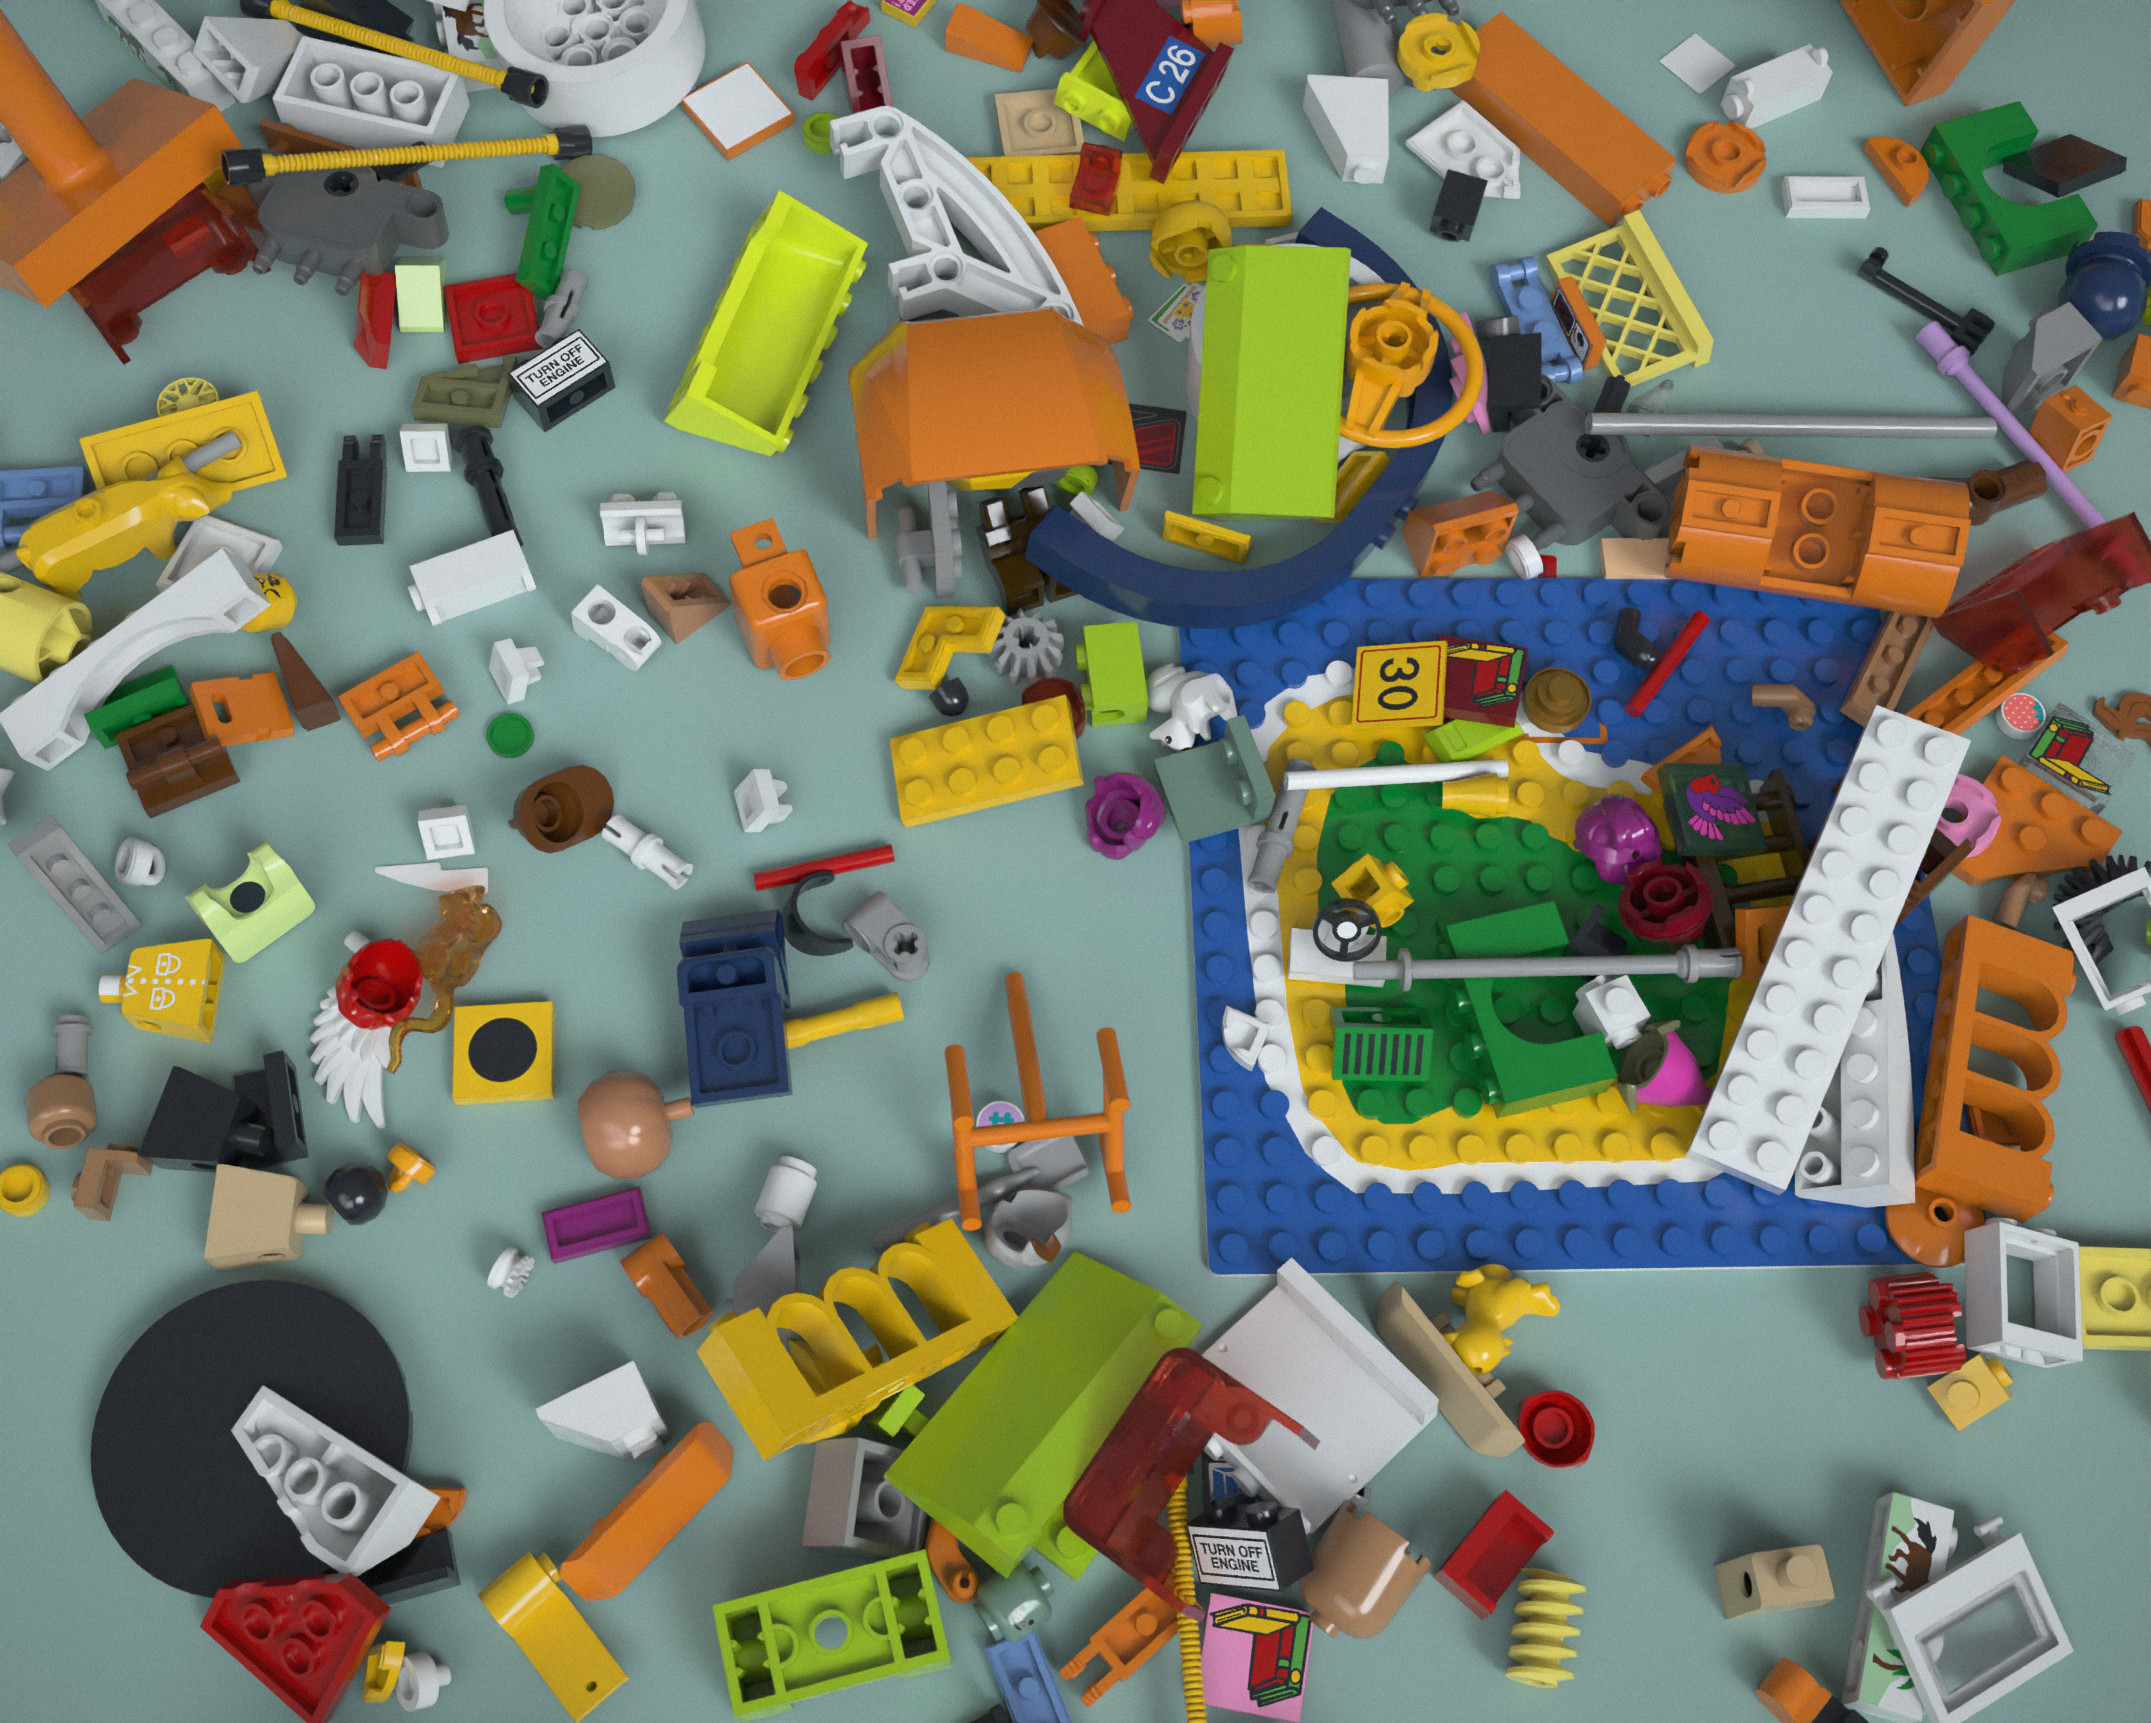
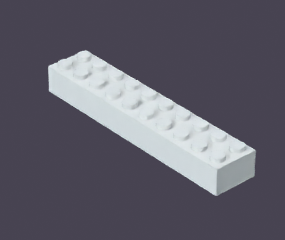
M1879 705L1875 706L1862 731L1689 1144L1686 1156L1774 1194L1780 1195L1786 1191L1971 740Z

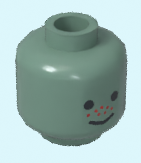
M1019 1563L1007 1579L997 1571L983 1581L977 1589L979 1602L974 1604L973 1607L996 1641L1004 1637L1010 1643H1017L1050 1619L1052 1607L1047 1598L1055 1593V1591L1037 1565L1028 1571L1022 1563Z

